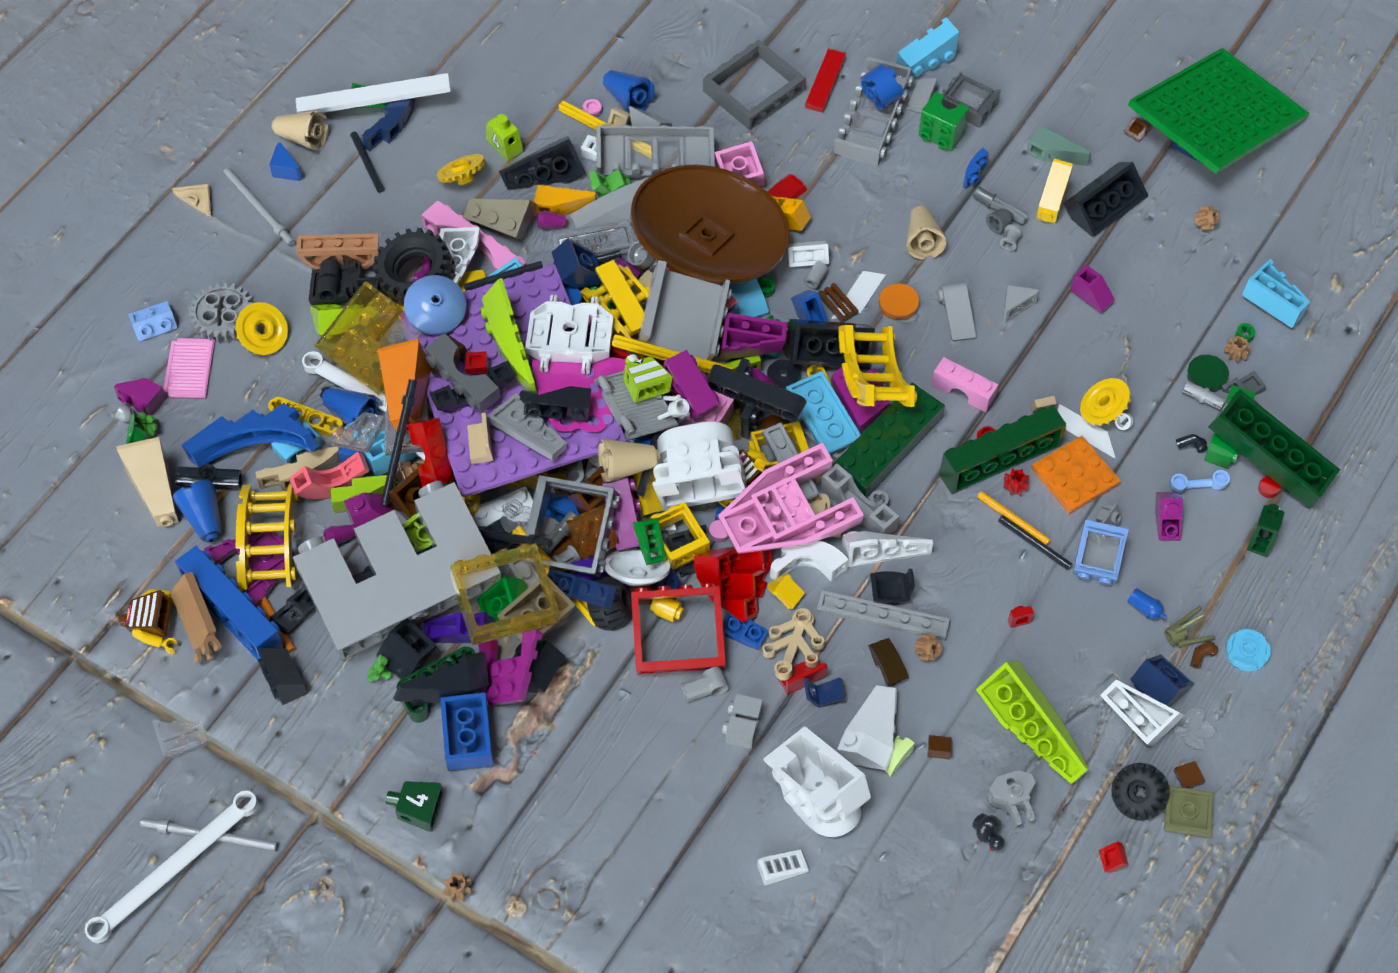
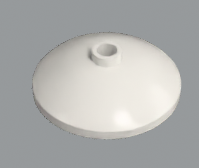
M639 548L614 551L605 559L606 572L614 579L631 586H646L657 583L670 572V562L668 559L667 561L646 565ZM652 552L651 557L658 556V553Z

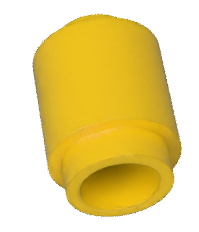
M672 598L653 599L650 611L654 612V615L674 623L676 619H681L684 608H682V602Z

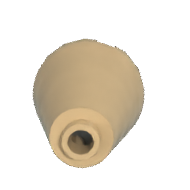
M320 111L279 115L272 122V129L276 135L312 150H319L318 147L323 146L328 137V125H325L324 121L327 118Z
M917 206L912 209L906 241L909 254L921 260L932 256V258L937 257L946 247L945 234L930 210L925 206Z
M601 439L602 443H599L598 446L599 467L602 466L605 473H601V477L605 483L654 468L657 462L660 461L659 450L655 449L653 445Z

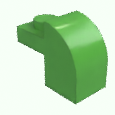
M619 169L607 177L596 170L589 174L592 181L590 183L591 187L597 193L598 198L631 184L629 176Z

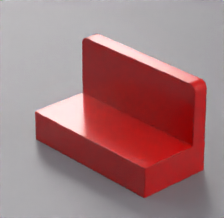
M818 659V665L814 668H809L806 666L805 661L792 667L793 674L788 680H778L786 694L789 695L805 688L804 679L806 678L813 683L826 678L828 666L826 663L821 664Z

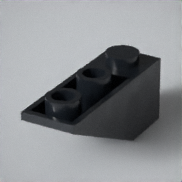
M568 386L526 398L524 402V415L588 422L591 388Z

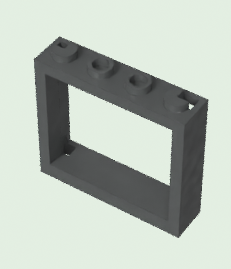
M757 40L753 44L748 45L739 54H735L732 59L721 64L715 71L707 74L703 78V92L748 130H751L805 91L806 78L763 42ZM756 57H760L789 82L754 108L748 110L718 84Z
M539 475L525 536L530 534L541 536L551 488L606 497V507L592 568L535 558L538 548H531L525 544L522 547L520 561L529 565L600 578L601 572L605 570V553L609 550L611 539L609 538L610 531L615 526V508L618 509L620 504L619 493L614 488Z

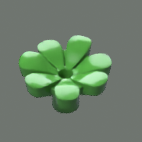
M144 412L138 413L135 416L136 426L146 431L150 438L154 437L157 430V419L152 415L147 416Z
M381 654L378 656L372 666L373 668H370L368 671L367 681H377L380 676L385 679L390 678L392 672L385 668L388 661L387 658Z

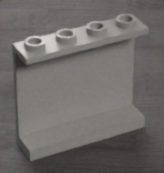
M659 260L653 271L638 340L678 352L687 350L690 355L712 360L714 356L718 355L720 344H717L718 337L721 338L724 330L721 322L722 319H725L728 307H725V303L729 300L732 291L729 288L730 280L726 279L724 284L720 286L665 270L667 262Z

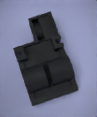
M327 259L322 261L320 269L312 270L308 300L310 305L349 301L350 296H352L355 304L362 303L363 297L368 300L379 299L382 288L376 277L363 278V268L361 264H357L356 260H353L352 265L349 261H346V266H341L336 260Z

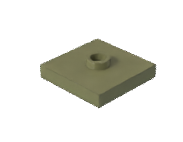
M1169 786L1170 795L1165 807L1163 831L1210 838L1212 833L1214 792Z

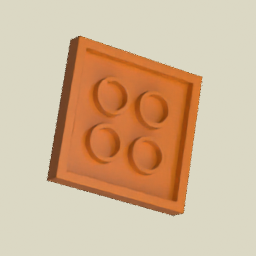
M1083 436L1076 438L1031 466L1032 471L1069 515L1116 488L1121 483L1117 475Z

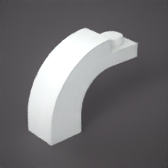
M822 541L783 547L781 549V558H777L771 564L770 577L774 580L795 568L810 566L820 570L830 581H833L847 570L849 559L836 547Z

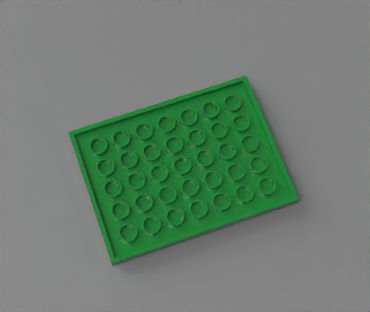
M1224 48L1215 51L1135 96L1128 103V106L1136 113L1145 118L1150 124L1154 125L1164 135L1176 142L1215 174L1304 121L1309 115L1308 111Z

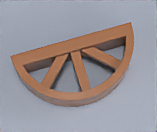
M379 233L298 235L296 252L301 261L313 269H320L322 261L332 259L339 262L341 266H346V261H349L352 265L353 260H356L357 264H361L363 270H365L375 262L374 257L378 256Z

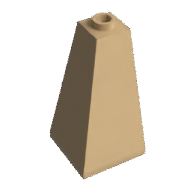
M156 437L116 446L127 475L157 527H167L174 523H179L176 504L173 499L174 492L168 460L160 438Z

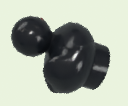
M984 813L978 815L972 824L978 839L984 843L989 842L991 851L1003 849L1005 840L1002 836L997 835L1001 827V821L994 815L987 816Z

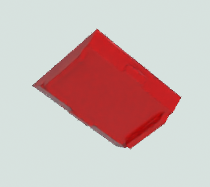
M788 174L768 189L767 192L773 197L797 199L807 191V188L795 175Z

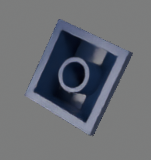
M567 238L551 252L554 259L553 263L564 285L577 289L603 284L595 270L596 267L600 266L595 252L570 238Z
M1161 654L1146 659L1130 678L1138 691L1169 707L1194 685L1189 678Z

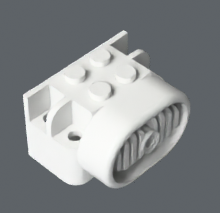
M715 421L700 422L671 428L659 436L657 449L660 453V461L653 468L656 482H653V487L664 511H667L673 505H680L684 502L689 507L737 498L747 488L745 469L739 451L734 445L733 432L726 424Z
M804 726L763 758L764 762L773 769V778L780 784L786 802L813 831L822 836L837 837L850 832L859 823L862 814L861 806L871 799L865 774L807 727Z

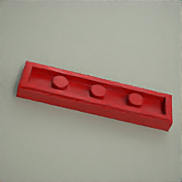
M828 48L805 102V108L819 112L824 111L846 58V53Z

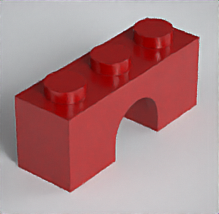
M424 419L407 424L412 445H419L425 454L424 464L417 466L422 487L435 481H442L443 484L453 481L454 478L447 455L440 419Z

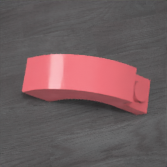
M356 452L342 464L332 469L319 471L304 466L289 477L296 495L307 499H325L331 497V488L352 486L353 478H360L370 470L364 455Z

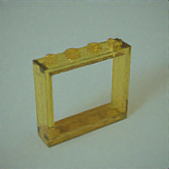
M536 543L531 545L523 544L511 550L502 549L491 555L482 554L475 559L467 561L458 560L450 565V577L472 645L559 623L560 611ZM532 558L549 608L477 626L461 576Z

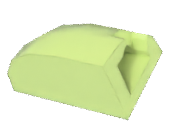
M896 736L893 740L895 744L894 753L887 770H885L890 777L913 752L915 742L907 737L901 740L900 736Z

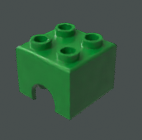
M934 92L922 109L918 136L925 141L937 144L942 149L952 151L965 134L969 107L960 103L954 109H947L942 105V100L945 96Z

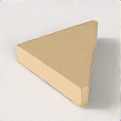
M209 184L172 188L175 196L208 217L212 216Z

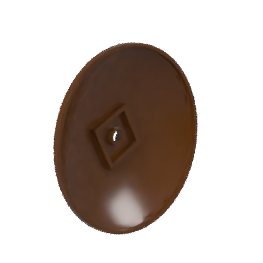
M681 165L664 169L646 179L639 186L632 200L630 209L631 225L638 241L657 261L667 262V268L682 275L724 284L726 279L730 280V284L750 281L765 275L775 268L782 260L788 246V222L776 200L752 180L723 168L707 165Z

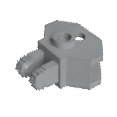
M1016 770L996 777L987 796L990 806L1005 810L1006 814H1010L1015 826L1022 824V819L1018 812L1023 809L1029 821L1035 820L1034 812L1029 803L1030 795L1036 783L1032 774Z

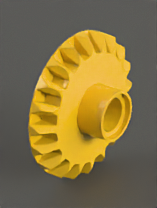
M481 154L463 156L443 166L436 176L443 183L457 181L459 185H464L474 180L473 174L479 171L486 161Z
M263 302L252 303L238 314V318L235 321L237 338L240 340L241 345L247 351L253 352L254 355L264 356L278 351L287 339V322L283 314L271 304ZM257 326L263 329V334L258 333Z
M1117 378L1104 379L1094 384L1082 398L1080 404L1082 417L1093 426H1102L1104 423L1109 425L1111 420L1117 421V416H1123V410L1128 409L1127 404L1131 402L1130 396L1132 394L1129 390L1130 388L1124 381Z

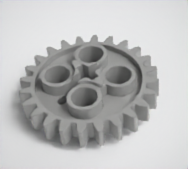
M227 282L224 283L223 287L216 283V288H212L209 285L208 291L201 289L202 295L195 294L196 301L191 300L192 307H188L190 313L188 317L192 328L195 329L196 333H200L202 338L208 336L209 341L213 337H216L217 342L220 341L221 337H224L225 341H228V336L236 339L235 321L238 318V314L246 306L254 303L252 296H249L248 291H243L242 286L236 289L233 283L228 287Z

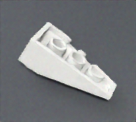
M480 227L441 228L440 236L445 241L455 263L453 264L455 274L450 275L456 284L459 283L478 247Z
M852 531L844 534L842 538L843 552L849 559L848 567L927 555L932 553L933 547L932 539L866 531Z
M876 685L846 728L837 750L851 764L887 770L895 747L893 736L896 728L894 724L897 709L896 688Z

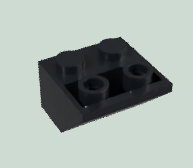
M409 618L400 622L389 632L376 654L377 658L381 654L388 659L385 666L400 680L439 658L437 645Z
M548 640L537 641L535 647L538 653L536 659L531 662L529 672H532L527 690L531 693L546 691L565 657ZM522 642L516 647L513 657L521 656Z
M261 648L258 650L261 656L258 659V663L266 682L270 686L269 688L274 699L279 698L281 704L285 705L307 695L304 683L287 649Z

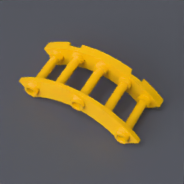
M618 265L629 287H633L638 292L635 295L639 303L643 300L647 302L650 288L647 285L643 287L627 266L624 268ZM604 285L596 290H590L586 287L580 291L586 303H591V297H598L600 299L599 305L614 317L613 332L616 331L621 336L631 338L632 334L627 325L622 326L618 321L621 315L617 308L609 310L607 307V303L612 301L608 293L602 296L607 292ZM628 351V353L631 355L635 354L637 357L641 359L645 358V355Z
M853 325L839 326L840 353H844L845 363H842L844 378L851 396L857 398V403L862 406H874L876 400L899 401L906 407H914V403H916L917 393L915 386L909 385L903 379L902 373L898 369L893 345L895 341L893 326L882 327V333L855 332ZM882 341L883 355H857L854 342ZM858 363L884 364L886 373H862ZM867 381L889 382L890 387H874V385L869 384Z
M291 482L287 491L256 493L252 491L251 484L243 485L239 494V498H243L242 504L237 506L236 549H240L239 561H236L238 590H247L250 582H253V580L286 578V587H291L293 581L297 578L296 567L292 566V532L296 530L293 513L296 501H299V496L295 494ZM286 500V503L254 504L256 501ZM285 511L284 522L257 524L249 522L250 515H253V513ZM284 531V545L252 547L250 544L248 545V535H252V532ZM284 553L285 570L252 571V569H249L248 558H251L252 555Z

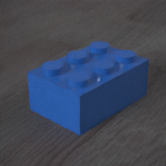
M486 693L440 698L445 761L448 771L493 766Z

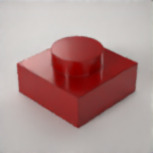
M487 351L466 353V374L488 372Z
M1018 606L1011 610L1008 617L1010 628L1030 624L1034 615L1032 606Z
M1117 841L1099 849L1104 872L1111 873L1128 865L1122 842Z

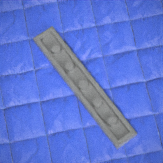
M821 590L816 611L920 636L921 634L937 635L938 640L943 641L946 639L950 618Z

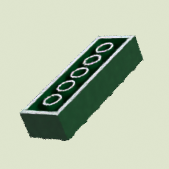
M913 382L909 385L915 386L917 393L914 407H906L899 401H893L833 463V466L837 463L853 477L857 488L866 498L943 418L945 404Z
M1241 389L1233 395L1208 426L1214 433L1308 508L1323 495L1341 470Z
M1054 405L1040 408L1034 414L1024 415L1016 422L1006 423L993 432L988 431L975 440L970 439L957 448L946 450L943 453L939 476L953 495L1060 447L1067 424Z

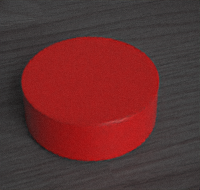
M1269 476L1263 477L1258 485L1259 493L1266 498L1276 497L1281 489V486Z

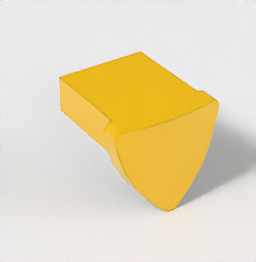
M788 573L777 577L768 584V590L788 609H793L805 594Z

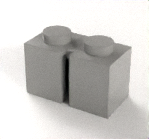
M736 694L735 701H730L728 714L731 716L729 721L724 722L722 734L726 735L725 743L752 749L762 712V699Z

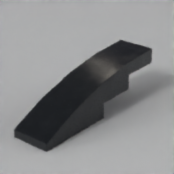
M304 583L301 589L287 599L286 605L270 617L269 622L274 621L285 635L316 608Z

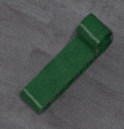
M461 647L402 678L397 683L396 689L399 684L422 674L432 675L438 670V667L446 665L449 668L458 664L457 659L476 652L471 647ZM401 702L412 721L421 723L429 717L427 702ZM416 707H423L420 711H414Z

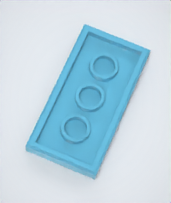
M823 371L786 387L785 390L799 394L806 399L807 403L800 416L818 445L823 443L829 455L850 447L861 435Z

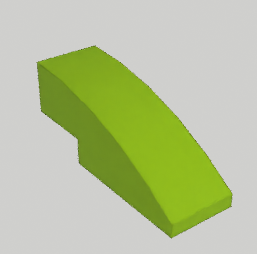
M387 475L353 478L352 486L331 488V504L334 514L347 512L344 500L361 493L383 495ZM396 479L394 481L393 489L397 486Z

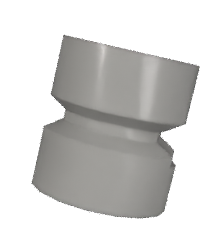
M636 241L629 248V262L644 271L649 270L653 273L658 261L644 249L641 243Z

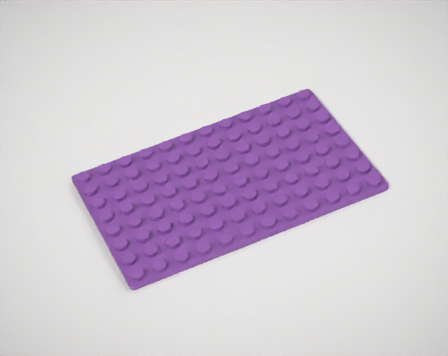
M554 264L503 280L525 350L530 313L544 302L550 301V295H553V297L557 295L559 297L558 302H564L569 305L571 303ZM494 283L486 284L473 290L463 291L466 298L465 316L457 328L446 333L448 337L451 336L465 345L467 353L487 351L488 368L504 362L492 334H487L485 322H488V320H483L480 310L481 307H484L482 297ZM402 310L400 312L408 341L418 338L425 350L428 345L441 336L420 332L408 321L405 311ZM568 327L564 331L571 332L574 328ZM526 354L530 370L534 379L536 391L538 393L532 366V360H536V358ZM459 360L457 363V370L464 375L480 376L490 374L489 369L487 373L466 374L465 361ZM590 368V373L586 374L587 378L594 375L593 369ZM430 371L426 394L434 417L440 419L447 455L462 497H468L598 455L599 443H602L601 439L626 442L621 427H619L614 416L612 417L610 414L602 416L604 423L608 425L599 432H587L583 429H575L571 432L558 431L553 427L548 417H541L544 420V424L547 427H551L567 443V449L552 461L489 423L493 461L472 464L467 425L482 423L481 412L477 408L473 409L470 405L452 410H437L429 393L447 385L450 386L451 390L454 388L449 380L445 381L442 377H436ZM515 378L500 391L501 398L484 412L488 416L515 393L519 395L522 390L526 389ZM595 383L590 384L593 393L600 391V386L597 387ZM604 399L596 400L599 409L606 407L607 404ZM588 417V425L596 426L600 423L599 417ZM559 420L565 426L573 423V420Z

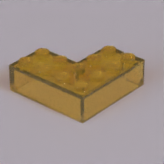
M365 281L314 346L379 395L384 389L378 349L384 346L379 341L400 316L403 309Z

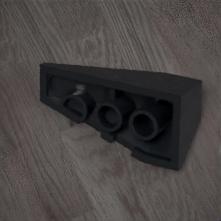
M569 136L553 142L499 170L507 189L560 182L565 183L586 174Z
M482 651L457 659L458 664L449 668L443 665L438 667V670L430 676L422 674L399 684L393 699L401 702L441 703L440 698L484 693L489 686L486 655Z

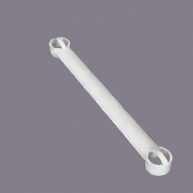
M308 352L304 355L302 363L307 373L319 374L346 390L375 395L380 398L382 407L378 405V408L389 414L384 393L326 362L318 352ZM318 359L320 363L315 366L309 360ZM420 414L421 418H419V421L423 419H428L427 417Z
M250 791L239 792L234 797L233 804L102 916L90 919L85 926L87 937L93 943H103L106 941L114 927L241 818L254 814L258 808V801L255 795ZM251 797L246 806L241 809L238 808V803L241 799ZM104 923L99 932L90 936L91 928L95 924Z

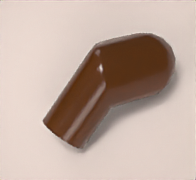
M1207 641L1196 647L1190 666L1196 669L1201 668L1204 656L1216 655L1219 650L1218 646L1214 642Z

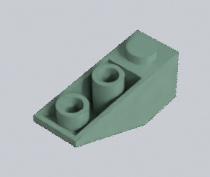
M1040 126L1031 137L1027 148L1028 154L1043 162H1053L1054 159H1058L1074 165L1087 166L1091 151L1043 126Z

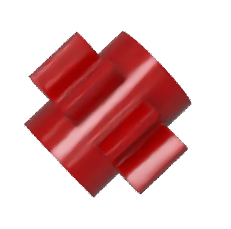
M1012 468L1010 474L1005 473L1003 480L1005 482L1003 488H1007L1010 494L1021 495L1023 489L1028 490L1029 488L1028 481L1030 476L1025 475L1023 469L1014 470Z

